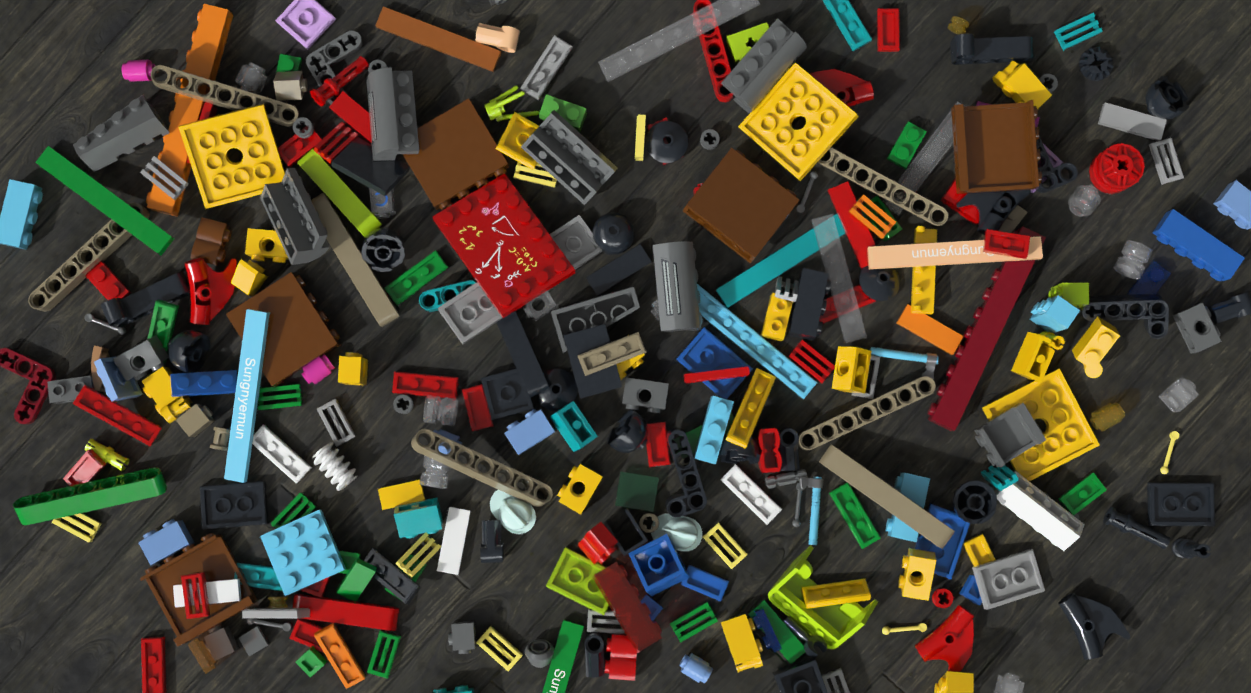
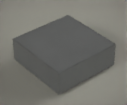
M259 626L239 637L249 656L269 645Z

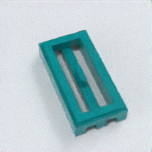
M1094 12L1054 31L1063 51L1103 32L1102 28L1098 26V20L1094 18ZM1090 21V24L1085 25L1064 36H1061V33L1069 29H1072L1084 22ZM1093 27L1094 31L1065 44L1064 40Z
M991 465L988 467L989 472L981 471L983 478L1000 491L1019 480L1016 473L1006 466L994 468ZM994 475L997 476L1001 481H1003V482H1005V483L1001 484V482L998 481V480H997L996 478H994L993 476H994Z

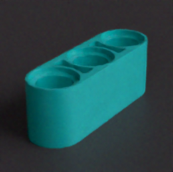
M465 281L425 291L419 297L420 306L429 312L438 311L440 306L448 302L445 299L447 292L454 291L457 296L476 282ZM428 296L435 298V303L431 307L425 306V299Z

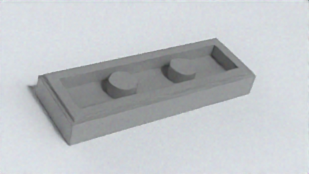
M554 35L521 86V90L539 100L573 47Z
M1105 102L1102 106L1098 124L1160 141L1166 120Z
M252 608L242 611V618L310 617V609Z

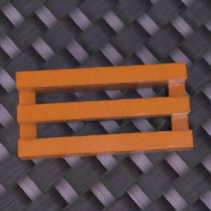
M864 194L849 211L881 239L896 223L895 220ZM861 203H866L889 223L888 226ZM856 209H861L866 215H868L884 230L881 232L866 218H864L860 213H858Z

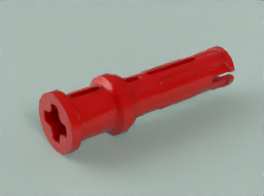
M360 56L335 77L325 79L323 85L311 90L310 93L315 102L320 106H324L329 98L333 95L337 96L340 88L369 67L366 59Z

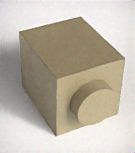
M302 71L277 72L273 81L276 100H302L304 92H307L308 89L307 79H303Z
M195 404L176 421L189 437H196L211 425L214 419L211 417L213 415L212 411L206 405Z

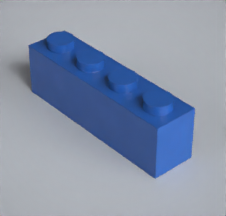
M1174 209L1165 213L1152 232L1157 236L1159 242L1165 245L1169 244L1175 248L1174 251L1178 255L1187 256L1192 260L1193 265L1200 269H1206L1210 272V276L1217 281L1231 279L1244 260L1243 256Z

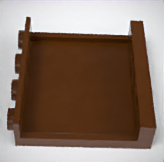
M469 98L417 129L419 153L403 154L436 210L448 208L452 205L453 200L457 198L463 199L470 194V190L475 187L481 188L489 183V179L494 176L496 178L501 176L509 168L502 153L495 149L497 146Z
M1029 100L1026 103L963 106V104H958L951 108L957 194L1028 190L1039 187V183L1042 181L1041 170H1038L1037 163L1040 161V150L1036 148L1039 130L1038 127H1035L1037 106H1034L1033 100Z
M731 148L690 199L683 212L751 263L792 211L799 199L796 198V194L793 191L782 187L776 178L765 174L758 164L747 160L741 151Z
M292 272L226 314L243 340L246 310L253 309L270 312L262 372L273 387L284 383V379L335 346H341L338 341L341 339L334 328L330 329L327 324L329 321L323 310L319 312L315 305L318 303L311 292L308 294L305 290V281L300 275L296 276Z
M210 533L201 538L202 543L197 546L193 543L182 549L183 554L179 556L174 554L163 560L164 565L160 567L155 565L145 571L146 575L140 578L141 581H147L177 637L173 640L177 647L258 602L222 534L214 535ZM205 572L206 582L234 579L236 572L237 579L240 578L242 585L240 584L241 601L209 604L210 616L187 619L185 606L175 607L173 585L182 584V575ZM195 605L192 606L193 614L195 613Z

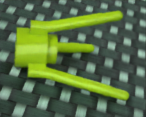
M514 86L497 98L490 100L489 103L484 104L490 120L496 118L497 122L505 119H511L513 114H502L506 112L504 105L523 96L525 92L521 91L506 98L519 88ZM539 111L522 112L518 114H520L523 117H529L539 115Z

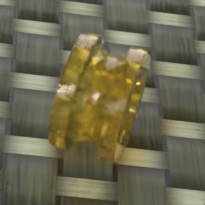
M956 16L951 18L952 23L948 25V29L956 34H965V28L969 27V23L965 19Z
M288 596L268 597V600L271 602L268 608H287L286 600Z

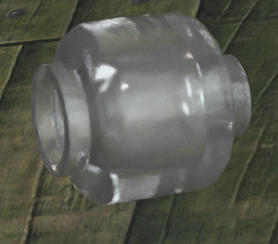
M251 62L249 65H242L235 79L236 83L240 85L239 89L259 94L267 81L266 70Z
M1091 185L1078 186L1068 199L1071 212L1079 217L1091 215L1101 202L1098 190Z

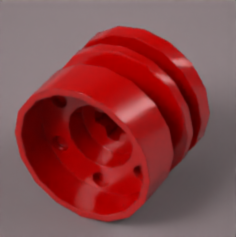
M1124 143L1114 144L1093 159L1089 169L1090 180L1101 192L1108 194L1120 193L1137 183L1142 177L1145 167L1143 157L1131 145ZM1119 164L1122 165L1120 170L1117 168Z

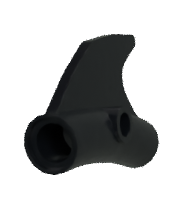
M1031 189L967 193L956 206L960 208L974 205L979 212V227L977 230L985 235L987 229L999 231L1010 213L1031 193Z
M1075 593L1065 596L1058 602L1076 634L1085 660L1103 656L1104 643L1110 633H1116L1125 639H1130L1131 637L1121 620L1110 607L1094 600L1077 596Z

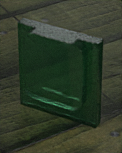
M620 472L615 506L653 512L659 478Z

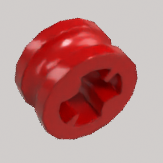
M940 588L933 592L932 601L939 608H947L953 603V595L949 590ZM945 592L947 594L945 597L947 599V602H942V604H940V598L938 597V595H943Z

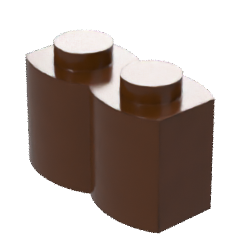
M202 217L192 248L191 259L204 258L206 263L219 266L220 262L223 263L226 257L224 246L226 242L230 241L232 235L230 225Z

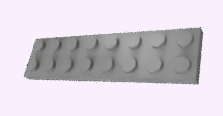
M580 215L550 234L575 270L602 252L595 243L593 233ZM478 282L438 308V311L462 344H465L502 319V316Z

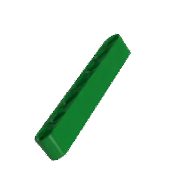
M155 467L24 496L17 499L13 503V507L21 524L31 525L156 497L165 493L168 488L161 470Z

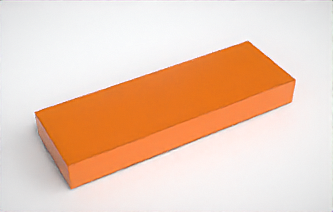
M909 304L906 305L896 322L898 325L950 355L954 354L964 337L926 314L911 313V306Z
M334 623L314 633V637L346 689L366 678Z

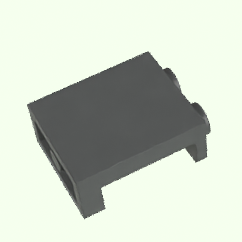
M1024 403L1016 404L974 430L977 434L975 436L977 442L981 447L984 446L988 452V460L993 466L996 465L997 467L1005 466V463L1026 450L1046 441V438Z

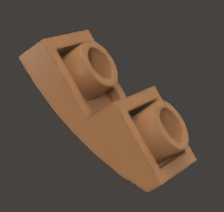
M99 346L93 347L91 373L95 390L105 392V386L97 374L94 362L100 358H109L110 355L108 353L109 349Z

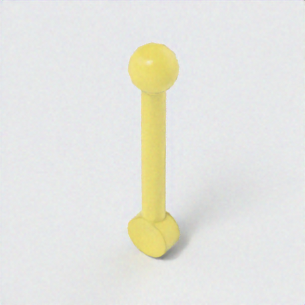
M1172 431L1169 435L1171 441L1164 465L1160 468L1162 474L1169 472L1168 464L1174 443L1179 438L1177 431Z
M920 623L918 626L895 628L885 626L882 628V633L888 635L890 632L911 630L925 632L927 625Z

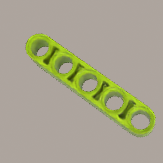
M311 149L297 162L364 237L382 225L314 149Z

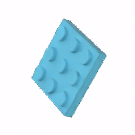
M317 510L260 536L285 596L346 570L322 510Z

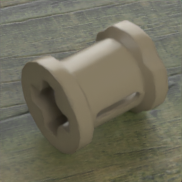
M214 427L215 434L210 448L228 451L231 429Z

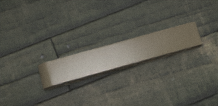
M163 65L155 66L151 71L153 84L161 89L233 111L245 109L240 102L244 98H249L253 102L250 107L260 104L271 105L274 111L271 114H267L269 122L286 127L293 126L296 119H298L297 109L287 103ZM164 72L167 74V79L162 82L155 79L156 74ZM183 78L188 80L189 84L186 88H180L177 86V81ZM202 85H207L210 88V92L202 95L198 92V88ZM222 92H229L232 97L229 101H222L219 95ZM285 111H291L295 117L287 121L283 118L282 114Z
M833 148L828 150L831 153L828 161H818L822 166L932 225H943L948 219V212L940 205ZM840 160H847L850 167L847 171L842 172L837 168ZM859 170H866L869 177L866 181L861 182L857 180L856 173ZM876 181H886L887 189L883 192L877 191L875 188ZM903 190L906 193V199L903 202L896 201L894 199L895 191ZM916 200L924 202L925 208L922 212H916L913 209V203ZM935 210L943 212L944 218L941 222H935L932 219V213Z
M323 192L313 198L311 202L319 213L322 225L327 230V241L378 324L383 327L400 317L370 265L362 259V252L326 194Z
M135 202L128 204L135 210L140 209V214L149 219L147 208ZM111 219L30 294L28 299L29 305L33 309L44 312L53 309L86 278L85 275L100 261L104 262L132 234L125 229L123 232L118 233L117 228L119 224ZM108 238L109 243L106 247L103 248L102 241L103 239ZM92 252L93 258L90 262H87L86 256ZM73 267H76L77 273L71 277L70 271ZM60 281L61 288L55 291L54 286ZM44 296L45 303L40 306L39 299Z
M927 376L917 378L811 427L798 435V446L803 450L814 449L929 396L935 390V382ZM921 381L928 383L929 389L927 392L920 390L919 384ZM902 390L908 391L910 395L907 401H903L900 398ZM883 398L890 402L888 410H883L880 406ZM864 407L868 408L871 412L869 419H864L861 416V410ZM844 416L849 417L852 422L848 429L844 428L841 424ZM825 425L830 426L832 429V434L828 438L822 434V428ZM805 434H809L813 439V443L809 447L802 443V438Z
M421 429L412 438L411 445L416 452L533 506H543L553 496L552 489L547 484L431 430ZM421 436L426 438L428 444L422 445L418 438ZM444 446L447 449V454L440 453L438 447ZM458 455L465 456L467 459V463H461L458 459ZM478 464H483L486 467V473L478 469ZM498 473L505 475V482L499 480ZM518 482H522L524 484L525 491H521L518 488ZM537 491H541L544 494V500L538 498Z
M831 444L819 462L939 548L943 549L955 531L834 445Z

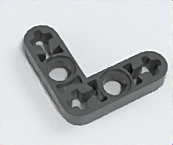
M348 31L308 55L306 59L307 67L319 87L322 85L321 81L324 76L330 75L332 78L335 77L331 66L361 49L363 40L358 32ZM350 37L357 39L356 45L348 44ZM341 42H343V44L346 45L345 47L347 48V51H344V48L340 44ZM332 47L340 48V54L337 57L329 55V50ZM313 59L321 60L319 64L323 71L319 72L318 68L313 65ZM343 87L340 88V92L338 95H340L342 91L345 92ZM334 95L328 99L330 104L334 102Z

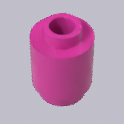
M128 60L127 63L122 64L123 78L130 82L152 81L151 71L155 65L150 60Z
M324 354L304 366L302 376L308 384L313 382L316 385L331 374V370L335 367Z

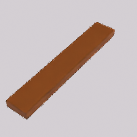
M384 6L375 25L376 28L494 72L501 55V51Z

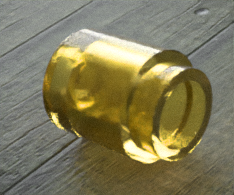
M1117 402L1109 403L1092 412L1090 421L1096 430L1105 431L1121 422L1125 414Z

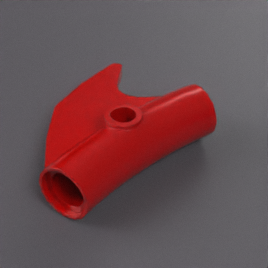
M836 69L810 74L836 97L838 95L842 96L843 99L841 101L848 107L874 99L870 81H865Z
M204 258L185 262L191 295V323L209 325L210 321L231 298L234 292V285L231 281L236 271V259L232 258L222 272H216L211 269L204 261Z
M958 604L950 616L937 629L914 645L924 662L938 659L945 660L949 665L948 671L960 672L972 654L974 637L973 618L975 616Z

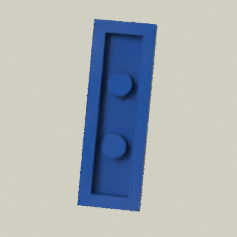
M237 370L170 374L172 397L235 393Z

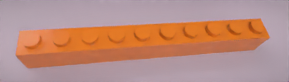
M203 4V8L198 12V26L192 33L193 44L191 50L189 49L187 52V65L183 72L212 81L216 80L233 15L228 9ZM183 78L180 79L182 82L180 88H186L189 81ZM202 85L198 88V92L206 95L210 92V88L207 85ZM176 93V105L169 116L170 133L163 137L165 144L163 151H160L158 159L187 182L191 165L186 162L188 154L179 126L199 121L205 102ZM158 165L157 170H159L162 174L169 178L178 187L182 185L178 180H176L173 176H171L168 172H166L162 167ZM155 173L153 174V177L156 180H158L161 184H163L167 189H169L172 193L176 192V190L173 187H171L158 175H156ZM153 183L152 190L146 198L147 208L178 217L185 189L174 200Z

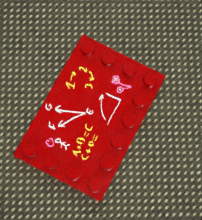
M505 173L433 216L434 222L502 318L576 273L574 267Z

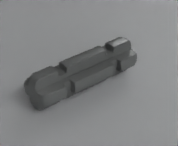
M801 469L795 473L792 471L778 474L777 477H766L765 483L767 488H774L776 485L783 486L796 483V481L800 482L801 476L808 478L806 470Z

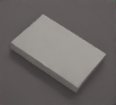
M1033 549L972 567L983 607L986 610L1045 591Z

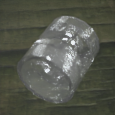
M1127 240L1121 251L1123 257H1118L1114 270L1129 278L1140 279L1145 270L1143 264L1148 263L1153 251L1139 242Z
M427 395L423 421L433 424L440 421L442 425L454 426L457 417L458 399L445 397L444 400H441L439 396Z
M424 455L423 467L426 471L422 473L419 484L447 489L449 479L445 472H449L451 467Z

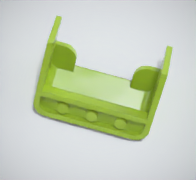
M810 545L792 562L768 593V598L808 634L820 636L827 643L828 649H836L865 625L878 601L874 599L865 608H862L857 602L806 609L802 587L817 585L809 578L813 568L806 559L814 549Z

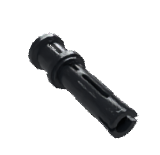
M1113 506L1107 510L1104 516V524H1111L1119 528L1122 533L1130 532L1162 549H1165L1170 542L1169 536L1163 535L1135 521L1130 514L1125 515L1116 511V508Z
M1178 538L1172 544L1173 553L1180 558L1190 559L1195 556L1207 558L1211 554L1207 553V550L1211 551L1207 544H1197L1191 539Z

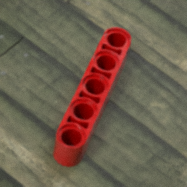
M697 0L693 8V17L714 92L719 101L729 102L734 95L732 93L723 95L720 92V88L724 87L721 82L731 72L713 5L709 0ZM705 7L708 13L700 14L697 9ZM711 27L714 32L708 35L703 32V29ZM710 47H717L720 52L713 55L708 49ZM716 67H722L724 68L725 73L722 75H718L715 73L714 69Z
M294 594L292 608L310 609V617L302 619L395 631L397 628L399 608L326 597L320 598L304 594Z

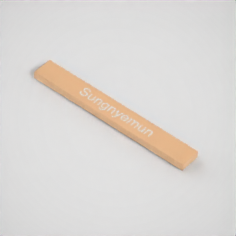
M1030 237L1028 257L1026 259L983 252L984 240L874 246L867 248L869 269L1037 260L1043 258L1041 237Z

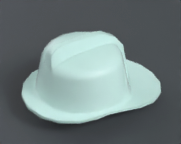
M497 490L494 492L490 500V509L495 518L501 520V524L511 533L523 534L531 530L536 520L535 510L532 505L503 491Z
M666 513L658 516L659 528L651 533L654 540L668 534L674 547L679 551H691L700 544L702 529L696 520L685 516L675 518Z

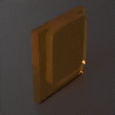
M196 638L188 644L205 674L216 668L214 665L215 660L203 641H199Z

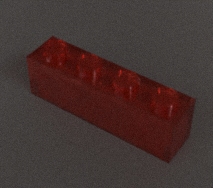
M615 562L595 574L593 580L634 649L639 653L662 638L660 635L662 630L656 621L653 623L649 615L651 612L645 603L641 604L637 596L640 594L634 584L630 585L626 578L628 573L623 565L619 566Z

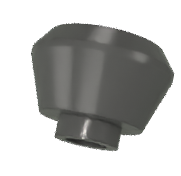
M543 639L534 640L525 648L527 659L531 665L537 668L547 666L554 654V646Z

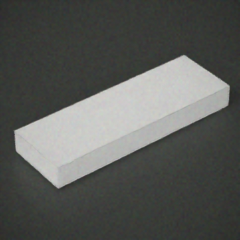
M262 425L253 435L252 444L295 483H299L312 468L266 425Z
M736 464L720 479L766 525L782 510Z
M449 507L437 571L459 575L471 514L470 510Z
M240 578L206 582L209 604L241 601ZM189 583L191 605L194 606L192 583ZM197 583L200 605H202L199 583ZM182 584L173 585L175 607L185 606Z

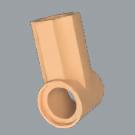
M479 23L475 40L478 43L496 46L502 51L514 53L520 30L509 26H502L500 28Z

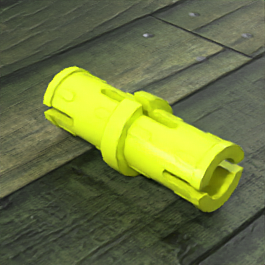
M95 439L88 441L95 448L87 444L85 446V451L92 448L105 463L108 462L120 471H124L126 467L119 462L127 466L130 460L114 452V449L110 446L105 447L95 441Z

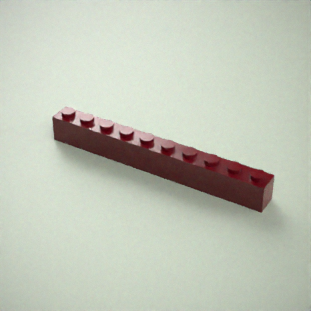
M1023 226L1017 231L1014 230L1012 232L1030 237H1041L1042 245L1046 237ZM1035 260L1003 261L1000 268L994 270L991 276V280H993L990 288L987 287L982 295L984 302L981 307L978 306L973 314L975 321L972 326H968L964 333L966 340L956 350L955 356L957 359L954 365L950 364L947 369L946 376L948 378L945 384L941 383L938 388L937 395L939 397L936 403L933 402L927 412L930 415L929 421L950 431L956 430Z

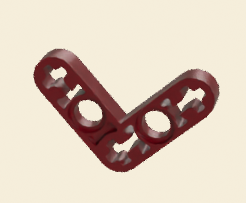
M2 348L0 349V367L30 380L15 409L14 418L20 424H31L36 420L49 394L47 382L55 381L56 373L51 367L15 350ZM4 354L8 355L9 358L16 360L15 364L5 361L2 356ZM24 361H28L31 365L27 373H23L20 368ZM42 372L49 376L48 380H43V377L40 376ZM36 383H40L41 385H44L45 387L42 388V387H40V386H35V384H36ZM34 389L40 392V398L37 401H32L30 398V393ZM26 402H27L28 404L35 405V408H34V407H29V405H25ZM28 410L27 413L30 415V417L24 418V416L21 413L22 411Z

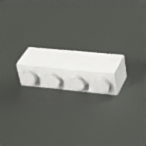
M1015 471L1014 473H1016L1019 480L1002 491L998 490L996 493L997 500L1013 511L1020 519L1026 521L1037 532L1044 535L1052 544L1065 551L1081 536L1085 524Z

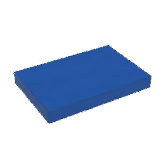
M705 327L676 359L691 373L749 366ZM745 377L704 381L703 383L720 398L727 399Z
M929 504L927 512L945 523L955 532L943 549L919 534L915 549L935 552L936 565L934 574L952 579L970 523L963 521L953 511Z

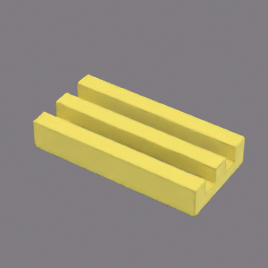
M640 114L637 116L636 161H643L646 115Z
M517 162L514 179L550 187L556 186L557 180L549 172L537 169L532 170L521 166L522 164ZM537 162L536 166L543 168V167ZM520 171L551 177L553 179L552 181H548L544 179L521 175Z
M84 513L75 514V516L94 525L93 529L70 516L62 517L64 520L89 532L90 535L88 536L60 521L61 518L53 519V524L89 543L93 541L102 524Z
M719 522L703 536L731 569L747 556V553ZM717 529H719L723 533V535L732 543V545L741 553L739 557L715 532ZM711 535L733 557L734 561L732 563L709 538Z
M424 533L396 562V565L411 579L441 548L439 544L435 543L433 538L430 539L427 533ZM425 541L427 544L404 565L403 562ZM431 546L433 550L411 571L409 568Z
M492 626L476 642L507 671L523 655ZM492 633L499 641H501L508 649H510L516 655V657H512L504 648H502L494 639H492L489 636V634ZM486 639L489 643H491L498 651H500L508 660L511 661L510 664L508 665L483 641Z

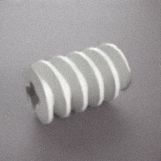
M331 442L322 447L312 458L316 457L314 460L315 465L321 464L320 471L327 470L326 478L333 476L331 484L339 483L336 489L340 491L357 477L353 476L356 469H347L350 462L342 463L345 456L337 457L339 449L331 451V447L334 444Z

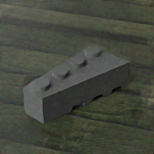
M141 95L137 99L132 100L125 108L114 113L107 121L96 126L85 137H81L73 146L78 156L95 172L117 161L119 155L123 153L130 154L135 151L136 146L142 143L148 145L154 142V137L160 134L165 136L170 132L157 110Z
M632 286L552 310L551 314L563 353L567 351L563 335L603 324L608 327L640 308L634 287Z

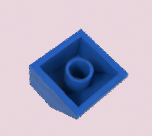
M668 534L628 553L645 591L650 596L690 577Z

